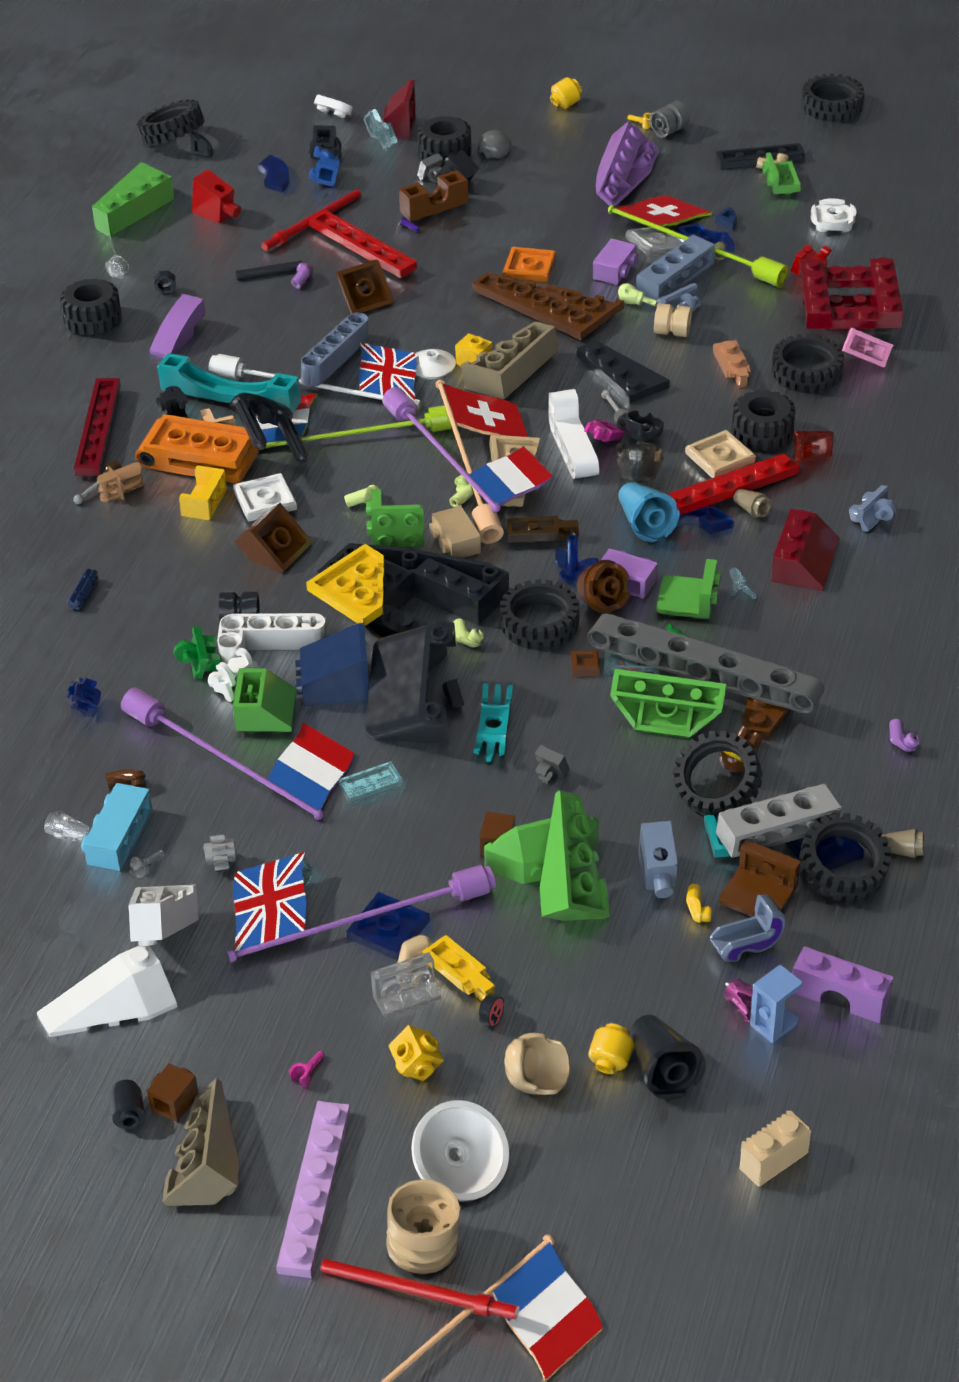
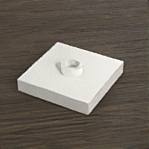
M282 473L233 485L234 493L248 522L257 520L264 512L278 503H281L288 512L297 510V503Z

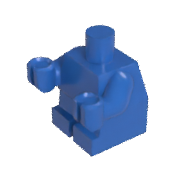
M316 146L314 157H321V160L317 161L316 168L310 169L309 178L313 179V182L334 187L340 160L332 152L322 150L320 146Z

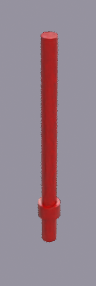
M356 189L288 229L279 230L274 233L272 238L261 244L263 250L267 251L276 245L281 246L288 242V238L310 226L309 218L322 211L327 210L330 213H334L362 196L360 190Z
M323 1259L321 1263V1272L473 1309L474 1314L486 1317L493 1314L516 1320L519 1314V1306L494 1300L492 1295L478 1293L476 1296L329 1259Z

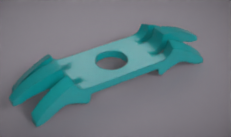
M483 683L479 729L473 752L480 755L483 750V741H487L486 762H492L495 755L496 742H500L499 756L505 755L513 684H508L505 704L502 705L501 684H496L493 702L488 704V683ZM496 719L502 724L497 728H490L486 725V722Z

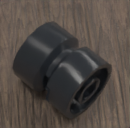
M220 592L219 621L228 614H260L259 593L242 592L241 596L238 597L236 592Z

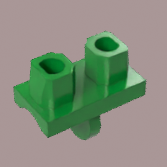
M193 626L192 640L180 641L174 647L173 653L177 661L185 664L191 663L194 679H202L204 672H218L216 665L221 662L219 654H215V636L203 635L201 627Z

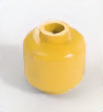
M566 77L552 86L550 99L556 107L560 106L567 109L580 101L581 86L575 79Z
M610 1023L606 1024V1027L598 1028L595 1031L588 1056L596 1064L595 1068L605 1074H613L614 1071H621L627 1067L634 1047V1040L629 1035V1030L625 1027Z

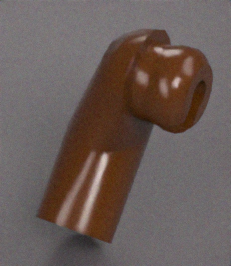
M122 769L105 774L108 788L115 786L116 783L126 784L131 782V786L145 788L147 785L146 775L142 770Z

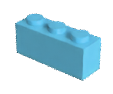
M116 783L111 794L108 793L106 795L104 807L100 814H96L90 833L86 834L82 841V851L85 852L87 865L116 871L121 870L152 811L149 789Z

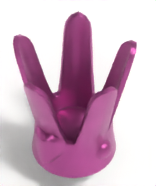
M736 978L730 983H726L727 987L724 992V998L728 1002L734 1003L750 1023L751 1017L748 1014V1007L751 1008L753 989L740 978Z

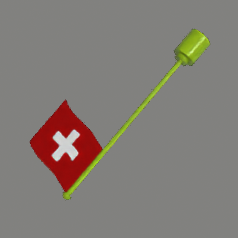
M668 195L653 197L620 207L611 205L608 208L610 214L616 213L682 240H686L689 237L664 227L677 225L699 217L712 216L710 211ZM715 248V253L751 266L753 277L758 280L781 287L787 279L789 273L787 265L764 256L751 262Z

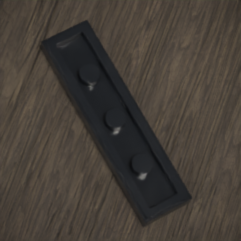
M800 143L716 151V160L720 169L757 166L758 158L766 159V153H771L773 160H777V155L781 153L788 155V161H805V152Z

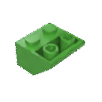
M239 668L233 702L236 731L292 732L297 695L296 688L267 668Z

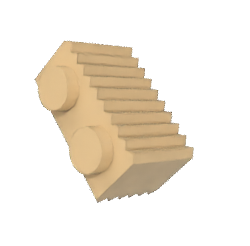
M462 506L432 513V523L429 524L430 533L433 538L439 539L440 549L443 554L448 553L449 556L460 558L480 554V533H478V530H476V527H474Z
M787 1111L786 1114H782L781 1118L777 1117L776 1121H772V1124H767V1128L757 1131V1135L752 1134V1138H747V1142L742 1141L740 1170L757 1186H762L809 1153L810 1128L792 1111Z

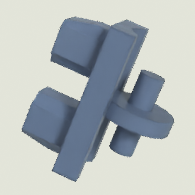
M692 283L659 298L657 303L671 304L674 309L678 305L692 307L693 313L696 308L701 306L697 295L698 286Z
M881 485L875 492H866L863 495L861 505L854 504L849 508L851 521L860 523L862 531L869 532L881 519L887 521L895 516V503L893 500L888 499V486Z

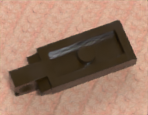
M558 516L507 519L508 543L547 542L579 538L578 520L558 519Z

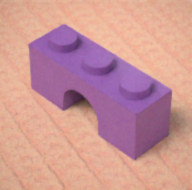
M805 946L803 947L792 970V974L802 981V988L794 994L820 1003L825 991H836L849 1000L851 1014L877 1023L881 1022L890 1003L893 976Z

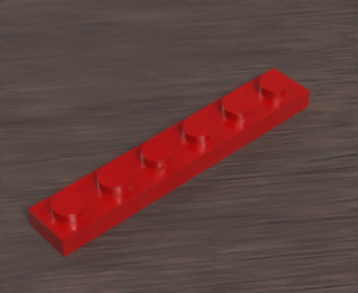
M327 210L309 218L310 227L370 261L379 259L382 268L399 278L417 269V261Z
M781 454L721 476L695 483L692 486L668 493V495L676 501L680 516L734 497L738 489L751 491L799 474V465L787 455Z

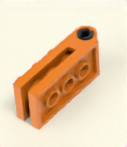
M163 414L161 418L155 421L136 451L135 459L141 466L148 469L194 477L196 466L224 469L226 482L238 484L243 480L259 449L253 446L244 427Z

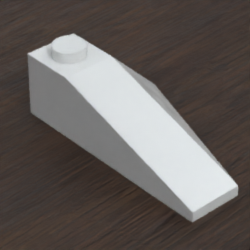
M139 945L111 959L39 1010L37 1016L49 1037L88 1031L91 1026L108 1023L109 1027L120 1025L119 1021L133 1018H138V1022L150 1020L178 1006L162 965L150 946Z

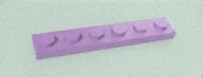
M317 1101L277 1263V1273L279 1275L312 1278L349 1120V1104Z

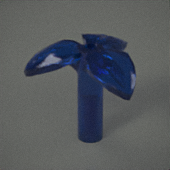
M576 535L568 537V552L557 547L555 552L556 564L558 567L565 569L560 571L558 576L565 580L576 579V572L582 573L583 570L599 561L598 558L578 561V537Z

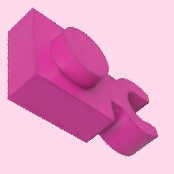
M606 419L588 422L584 430L586 433L594 434L595 439L607 443L610 441H620L624 434L623 430Z

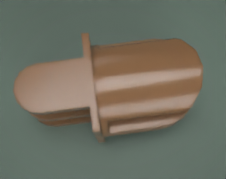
M138 462L131 463L114 471L111 467H108L109 472L97 477V482L100 484L98 487L99 492H101L100 500L103 502H108L118 497L124 500L125 493L144 486L141 474L142 468Z

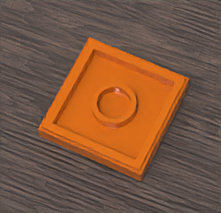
M512 247L503 270V276L513 277L514 280L548 283L556 260V251Z

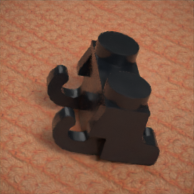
M169 386L165 389V392L160 393V397L156 398L158 409L163 414L188 418L185 412V404L188 403L187 397L179 387Z

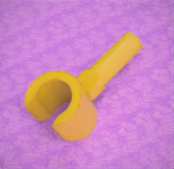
M645 113L644 117L628 115V120L641 123L644 129L651 127V113Z

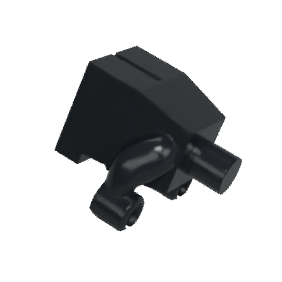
M313 125V139L310 141L308 152L310 157H313L315 147L320 146L322 149H334L333 154L341 158L342 144L339 138L336 137V127L332 125Z

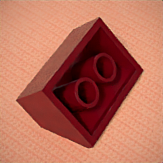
M790 508L773 555L771 582L823 591L840 538L816 513Z

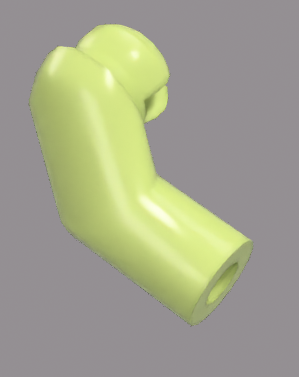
M462 475L454 480L457 486V493L449 499L453 507L461 506L474 493L472 485Z
M370 485L367 488L345 495L344 498L347 506L352 507L366 503V500H371V490L379 489V487Z
M459 618L453 621L457 642L472 648L481 645V641L484 639L482 631L476 632V629H472L468 632L464 619Z

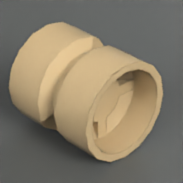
M658 303L654 318V333L668 335L670 332H673L674 336L688 337L691 326L692 307L678 305L674 309L671 304Z

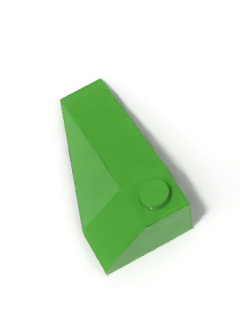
M563 791L555 793L540 882L542 917L561 921L609 918L608 888L605 878L600 879L595 864L596 861H599L597 851L592 852L588 835L591 830L581 796Z

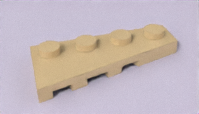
M491 435L489 442L491 460L493 462L508 456L523 446L536 457L540 438ZM526 493L502 506L523 507Z

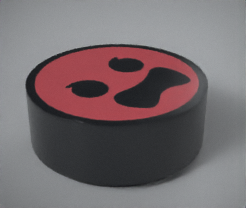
M488 994L483 999L478 1013L481 1024L495 1027L499 1023L504 1011V999L494 994Z

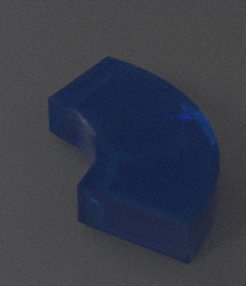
M270 154L258 164V170L266 175L264 187L283 192L289 184V169L285 162Z
M699 223L678 227L679 234L687 237L695 235L713 244L723 242L725 244V252L735 251V243L728 232L707 230Z
M710 506V508L703 507L680 515L676 526H697L709 534H714L733 528L734 520L722 510Z

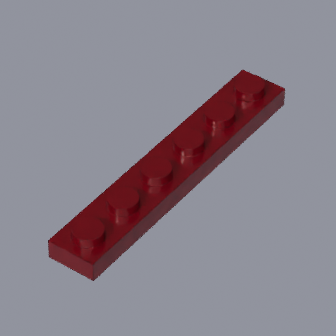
M120 378L95 379L74 465L75 476H99L101 473L120 392Z

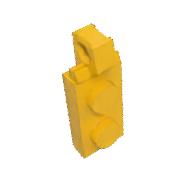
M447 935L422 951V957L426 962L461 991H465L466 994L474 993L476 998L481 1001L488 994H494L495 985L490 982V976L486 973V967Z

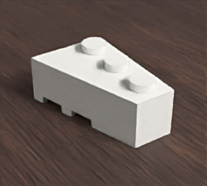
M197 884L137 887L129 902L131 942L138 941V944L141 946L155 945L157 940H163L199 920Z

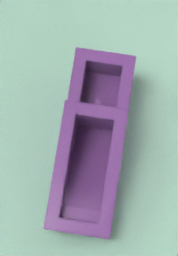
M183 294L177 300L154 338L150 348L151 355L164 358L168 353L176 354L194 336L193 327L205 316L204 299Z

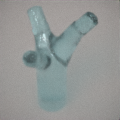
M732 568L729 574L734 585L730 595L734 597L738 590L741 589L750 597L756 599L757 595L747 585L746 578L742 577L738 568Z

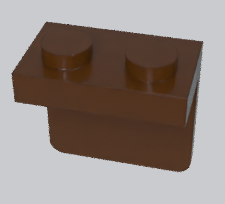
M745 840L740 847L739 868L720 894V904L753 917L755 916L754 909L757 896L769 895L782 911L798 887L801 861L766 848L763 845Z

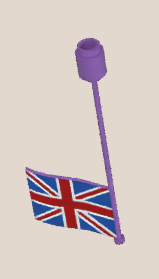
M305 852L236 872L233 885L237 922L235 947L228 950L227 954L230 962L237 961V957L447 893H452L454 898L458 897L463 902L489 894L490 890L495 889L494 875L489 866L482 867V865H477L454 872L452 880H449V887L305 930L307 902L302 875Z

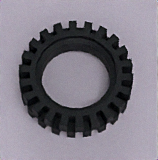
M186 99L184 101L179 100L177 103L171 102L167 106L162 105V108L159 109L155 108L153 112H148L140 117L141 119H138L136 124L143 142L149 145L154 143L157 145L161 142L167 143L168 140L174 141L177 137L182 138L185 136L184 134L192 133V130H197L203 125L205 119L198 101Z

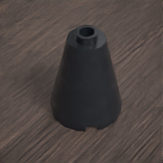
M643 1015L632 1024L630 1032L634 1040V1047L646 1087L654 1096L670 1100L687 1094L685 1089L690 1085L694 1084L695 1087L697 1086L706 1069V1060L697 1046L655 1015Z

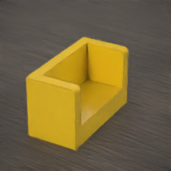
M196 466L195 488L191 495L182 493L179 496L181 516L210 521L227 490L225 470Z

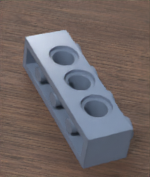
M692 235L637 274V290L644 292L645 297L654 300L675 292L714 264L715 244Z

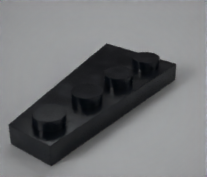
M597 340L576 348V356L628 403L670 388V380Z

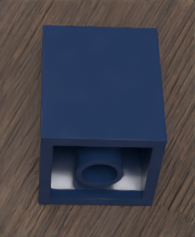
M364 623L355 624L300 648V659L295 660L296 676H301V678H296L297 695H303L304 706L368 701L369 678Z

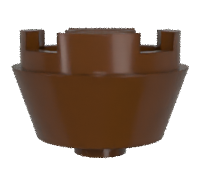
M600 560L583 570L577 582L579 597L599 613L613 612L623 607L630 596V592H627V578L630 579V576L620 564L611 560Z

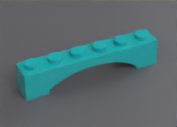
M168 353L157 365L160 386L163 391L169 386H177L185 395L231 403V400L237 394L251 393L286 405L292 413L302 402L299 377L276 373L271 380L263 382L233 381L203 370L192 363L190 357Z

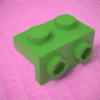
M766 153V161L762 163L763 174H767V184L772 187L773 193L791 194L793 192H800V182L792 161L774 163L771 153Z

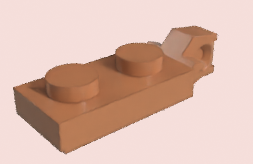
M724 341L713 344V353L726 379L734 378L738 388L748 387V377L751 375V370L737 341Z

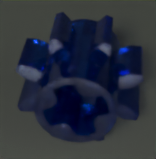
M80 677L78 681H72L66 692L67 700L72 701L70 708L80 712H88L89 708H96L101 699V691L95 688L97 681L86 677L84 679Z

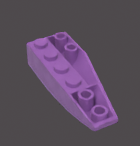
M630 121L611 135L598 168L596 194L609 206H616L650 174L659 152L655 143L648 140L641 130Z

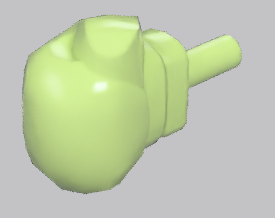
M622 284L619 287V299L624 300L625 304H637L639 306L642 302L653 306L657 304V300L645 297L644 292L636 290L631 284Z

